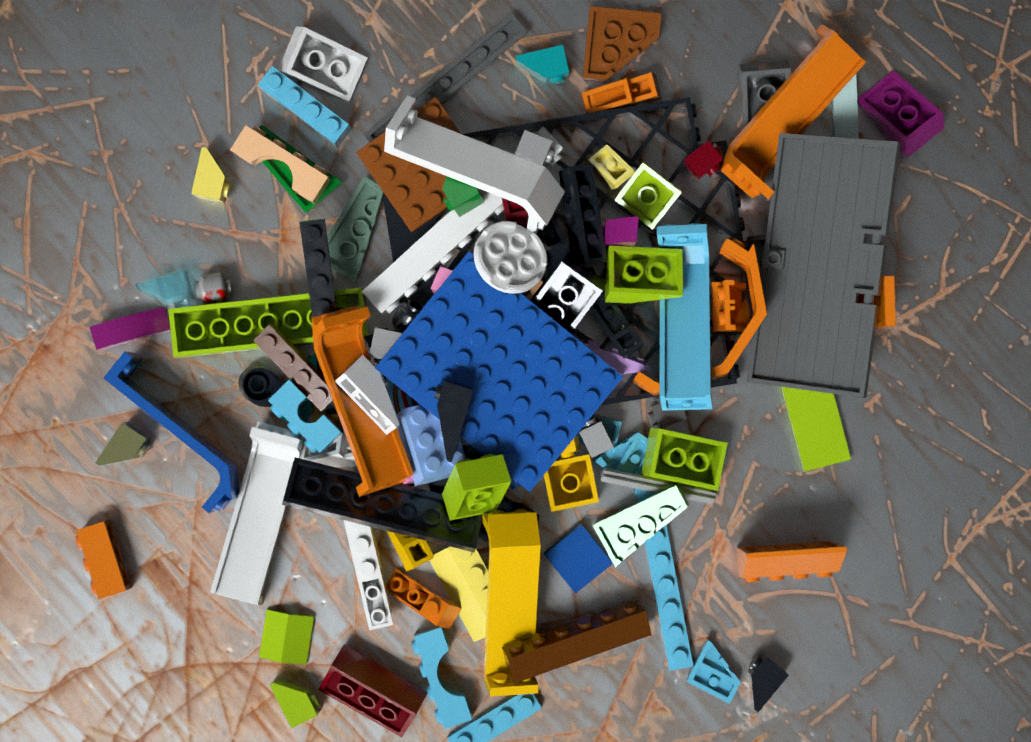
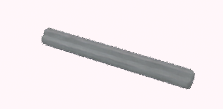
M604 468L601 472L602 482L655 493L676 484V482L608 468ZM678 483L686 499L709 504L715 502L716 492L714 490Z

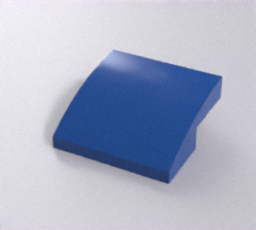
M581 523L543 553L575 594L613 564Z

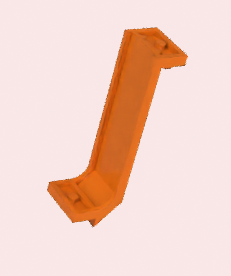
M822 24L815 31L821 37L820 43L728 146L721 171L752 199L760 194L769 199L774 194V191L765 184V178L776 162L779 133L802 135L866 63L835 31Z
M356 305L312 317V329L316 356L363 481L356 487L360 497L403 483L413 476L414 473L397 428L386 435L335 382L362 355L372 361L362 334V326L371 315L368 307L359 309Z

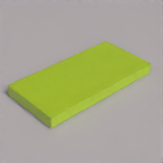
M781 387L803 472L851 460L834 394Z

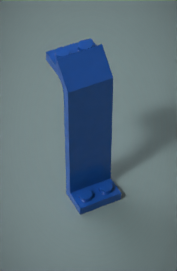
M124 351L103 379L217 469L220 475L219 485L202 508L208 513L224 510L231 500L237 499L239 495L237 464L133 382L129 376L133 377L141 369L142 365L140 363L143 358L137 353Z

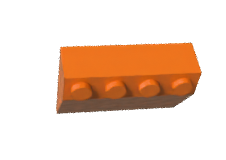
M834 541L737 547L738 575L741 578H745V582L760 581V577H769V580H783L784 575H793L794 579L808 578V574L817 573L818 577H831L832 572L840 571L847 553V547Z

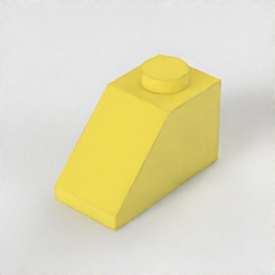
M202 147L191 194L195 197L224 203L225 197L228 198L230 195L231 184H229L228 177L212 152L206 147Z

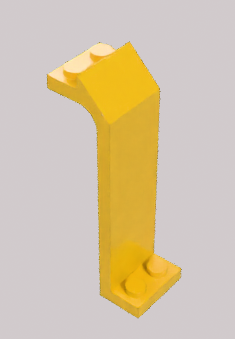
M517 509L514 512L493 510L490 513H483L482 519L489 538L483 679L490 697L538 693L539 686L535 676L517 683L513 682L507 669L502 647L509 645L513 641L532 637L536 632L541 546L537 513L525 509Z

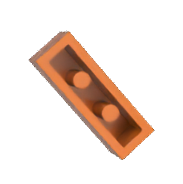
M110 520L76 530V543L78 548L83 551L85 557L83 565L86 572H90L92 578L90 582L91 590L94 595H97L98 600L131 589L132 587Z

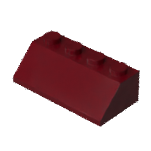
M346 645L342 646L318 689L401 738L415 718L428 693L421 689L420 686L410 683L400 677L399 674L389 671L379 665L378 662L368 659L358 653L357 650Z

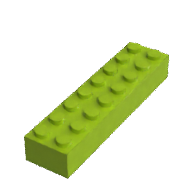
M364 288L335 290L337 311L356 305L359 309L367 307L366 296L362 293ZM309 293L168 309L174 358L260 350L261 348L253 340L272 322L294 346L313 344L312 311ZM368 319L362 326L363 338L370 335Z

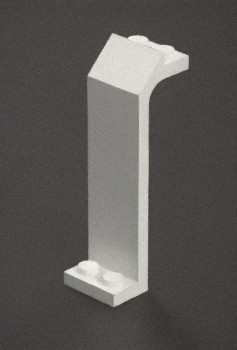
M406 96L386 127L384 152L521 205L528 212L527 230L531 233L537 234L539 229L543 230L548 225L565 191L545 166L418 118V110L415 109L416 99Z
M257 421L256 428L252 427L249 435L252 439V449L210 592L261 606L264 598L261 596L287 507L282 505L294 457L300 458L304 437L300 433L298 435L294 434L289 429Z

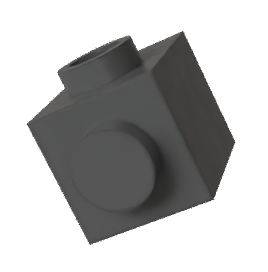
M660 398L653 400L655 405L650 406L651 412H648L652 426L657 425L660 429L687 419L684 410L662 411Z

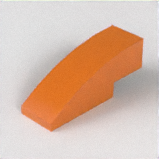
M652 72L582 92L587 114L630 107L662 98L656 74Z

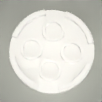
M502 221L490 225L479 236L474 247V262L479 274L490 286L505 293L516 294L532 289L541 280L547 265V254L542 241L534 232L531 233L526 228L517 225L516 222Z

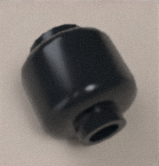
M414 300L401 303L392 318L395 331L404 332L424 306Z

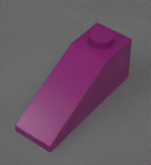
M633 216L606 220L604 226H602L605 247H634L637 242L639 217Z

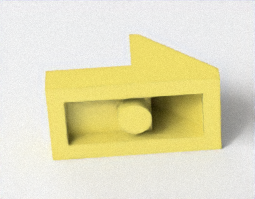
M605 145L588 159L590 164L605 178L611 189L618 188L635 173L608 145Z

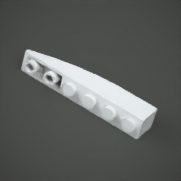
M344 520L369 631L393 625V619L374 528Z

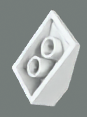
M296 26L278 70L300 82L349 102L368 57L306 27Z

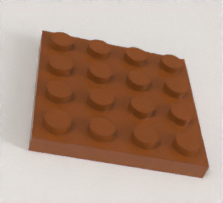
M436 97L417 109L418 118L461 134ZM385 131L358 150L356 154L413 233L447 209L443 201L446 195L442 190L446 175L384 152Z

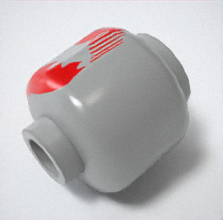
M221 272L202 274L199 277V281H195L197 298L202 300L205 305L224 303L227 300V294H231L230 279L225 280Z

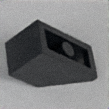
M554 214L548 225L543 230L539 229L536 234L545 247L547 264L551 273L554 272L567 253L571 255L568 243Z
M764 653L753 658L748 670L751 706L757 712L763 708L789 676L786 671Z

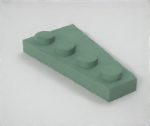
M365 176L327 236L332 269L354 283L357 282L384 195L379 185Z

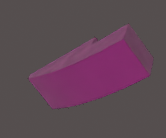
M165 307L90 326L96 350L101 351L171 330Z

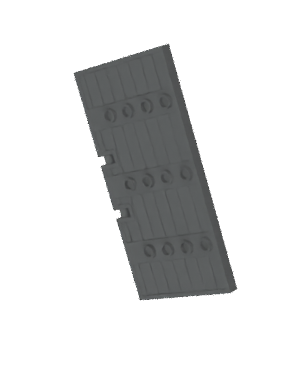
M779 133L772 185L774 194L771 196L760 277L767 315L753 335L747 382L867 398L879 306L873 305L874 295L880 296L887 248V246L881 245L882 236H888L900 151L899 142ZM867 234L872 235L871 244H866ZM859 294H864L863 304L858 303Z

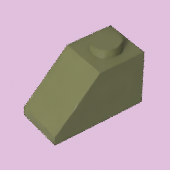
M122 422L95 463L101 466L136 459L139 456L143 457L151 446L148 444L151 437L130 423Z

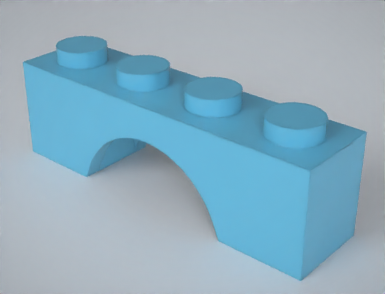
M271 66L258 83L263 92L301 118L335 147L338 148L352 130L347 122L275 67Z
M435 626L415 633V640L411 641L415 655L420 654L422 663L419 664V668L423 678H428L430 686L427 687V692L430 700H435L438 709L434 710L438 724L443 723L444 729L472 720L473 714L466 693L449 689L439 676V661L450 648L444 628Z

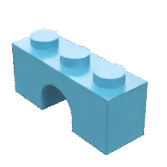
M288 380L268 400L272 404L270 409L279 418L284 416L289 421L287 424L288 428L296 435L300 433L306 439L304 444L313 453L316 451L323 453L343 432L327 415L321 416L314 423L304 421L301 416V407L308 400V397L291 380Z

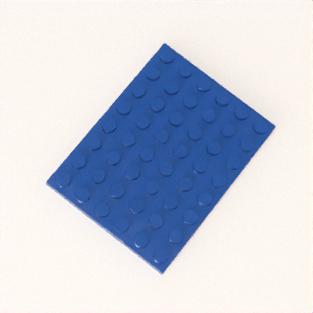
M471 252L465 255L375 367L376 370L438 419V399L434 398L438 384L443 385L445 379L472 387L473 393L460 437L483 455L494 454V456L503 454L509 476L529 492H531L624 377L521 293H505L490 286L479 274L474 262V255Z

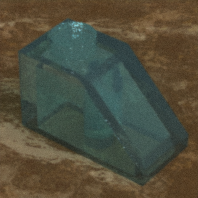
M184 270L135 284L138 290L167 305H175V308L188 306L189 301L195 299L187 272Z

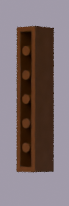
M635 600L625 602L623 605L612 609H605L589 617H582L578 621L566 625H559L555 629L536 633L532 637L513 641L509 645L503 646L502 650L508 672L513 682L517 683L651 636L652 634L647 612L640 601Z

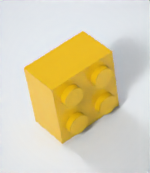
M588 453L558 459L544 474L551 512L599 502L590 455Z

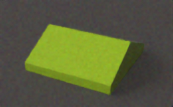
M643 161L614 200L653 229L682 191Z
M266 609L259 657L280 663L306 665L315 616Z

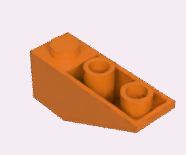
M396 568L386 583L388 593L436 626L450 629L462 609L443 595Z

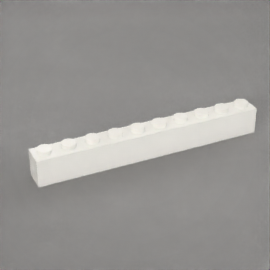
M542 127L536 135L551 140V148L555 149L550 163L545 162L543 166L547 167L550 164L553 167L562 159L560 154L563 152V147ZM477 188L485 201L483 204L461 217L457 215L455 210L449 212L369 284L362 293L381 314L384 315L386 312L391 314L400 305L398 301L404 296L409 298L418 289L416 285L422 279L425 282L428 281L436 273L434 269L440 263L445 265L454 257L452 252L459 246L461 249L471 242L472 238L470 236L476 230L481 232L491 223L488 219L494 214L499 216L504 212L502 198Z

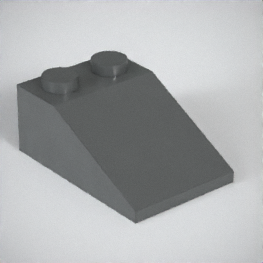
M787 60L739 64L743 129L790 77L791 67Z

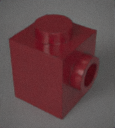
M706 141L685 158L683 163L699 181L706 174L711 177L721 169L719 164L723 161L721 157L723 153L715 143L711 144L709 141Z

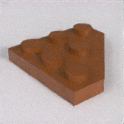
M590 6L582 79L606 82L659 39L662 13Z

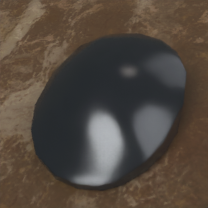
M253 365L246 368L239 376V389L245 399L259 407L272 406L268 400L282 387V382L275 373L264 366Z

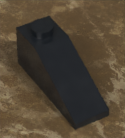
M444 379L443 385H437L434 398L438 399L437 408L446 459L452 463L473 388Z

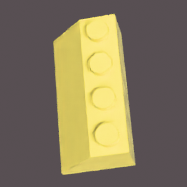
M447 546L434 553V558L429 561L451 601L462 608L459 616L475 642L485 638L489 568L477 546L475 552Z

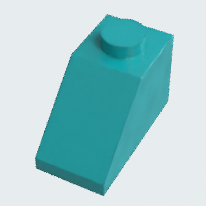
M563 45L516 56L517 66L545 83L551 82L552 85L565 82V78H569V69Z

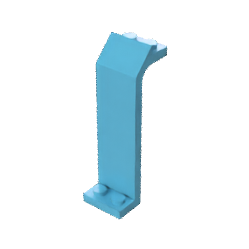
M690 223L689 225L666 224L664 226H657L659 248L682 249L683 297L660 300V401L662 411L712 409L710 263L707 224Z

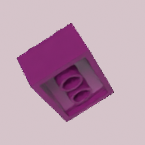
M894 70L857 99L858 104L888 141L900 143V152L907 158L944 129V113Z

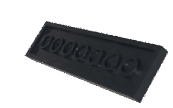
M294 457L282 505L475 552L483 514L450 521L442 494L404 484H397L359 497L356 487L363 482L360 473Z

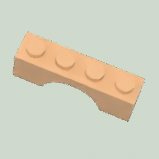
M245 125L230 150L253 166L269 159H276L286 163L293 175L292 189L313 204H316L331 181L326 176L328 172L317 164L314 167L305 163L307 158L296 151L292 155L285 150L287 146L279 140L274 139L272 142L265 138L267 133L260 128L254 126L251 129Z

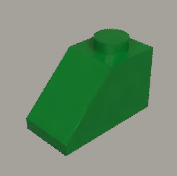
M446 176L442 188L446 198L443 201L450 212L455 210L457 215L461 217L485 202L476 187Z

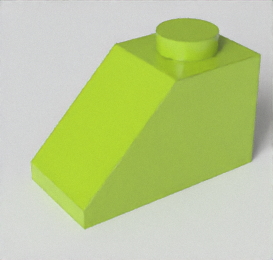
M279 679L274 680L270 684L291 729L319 714L321 703L316 694L312 695L310 689Z

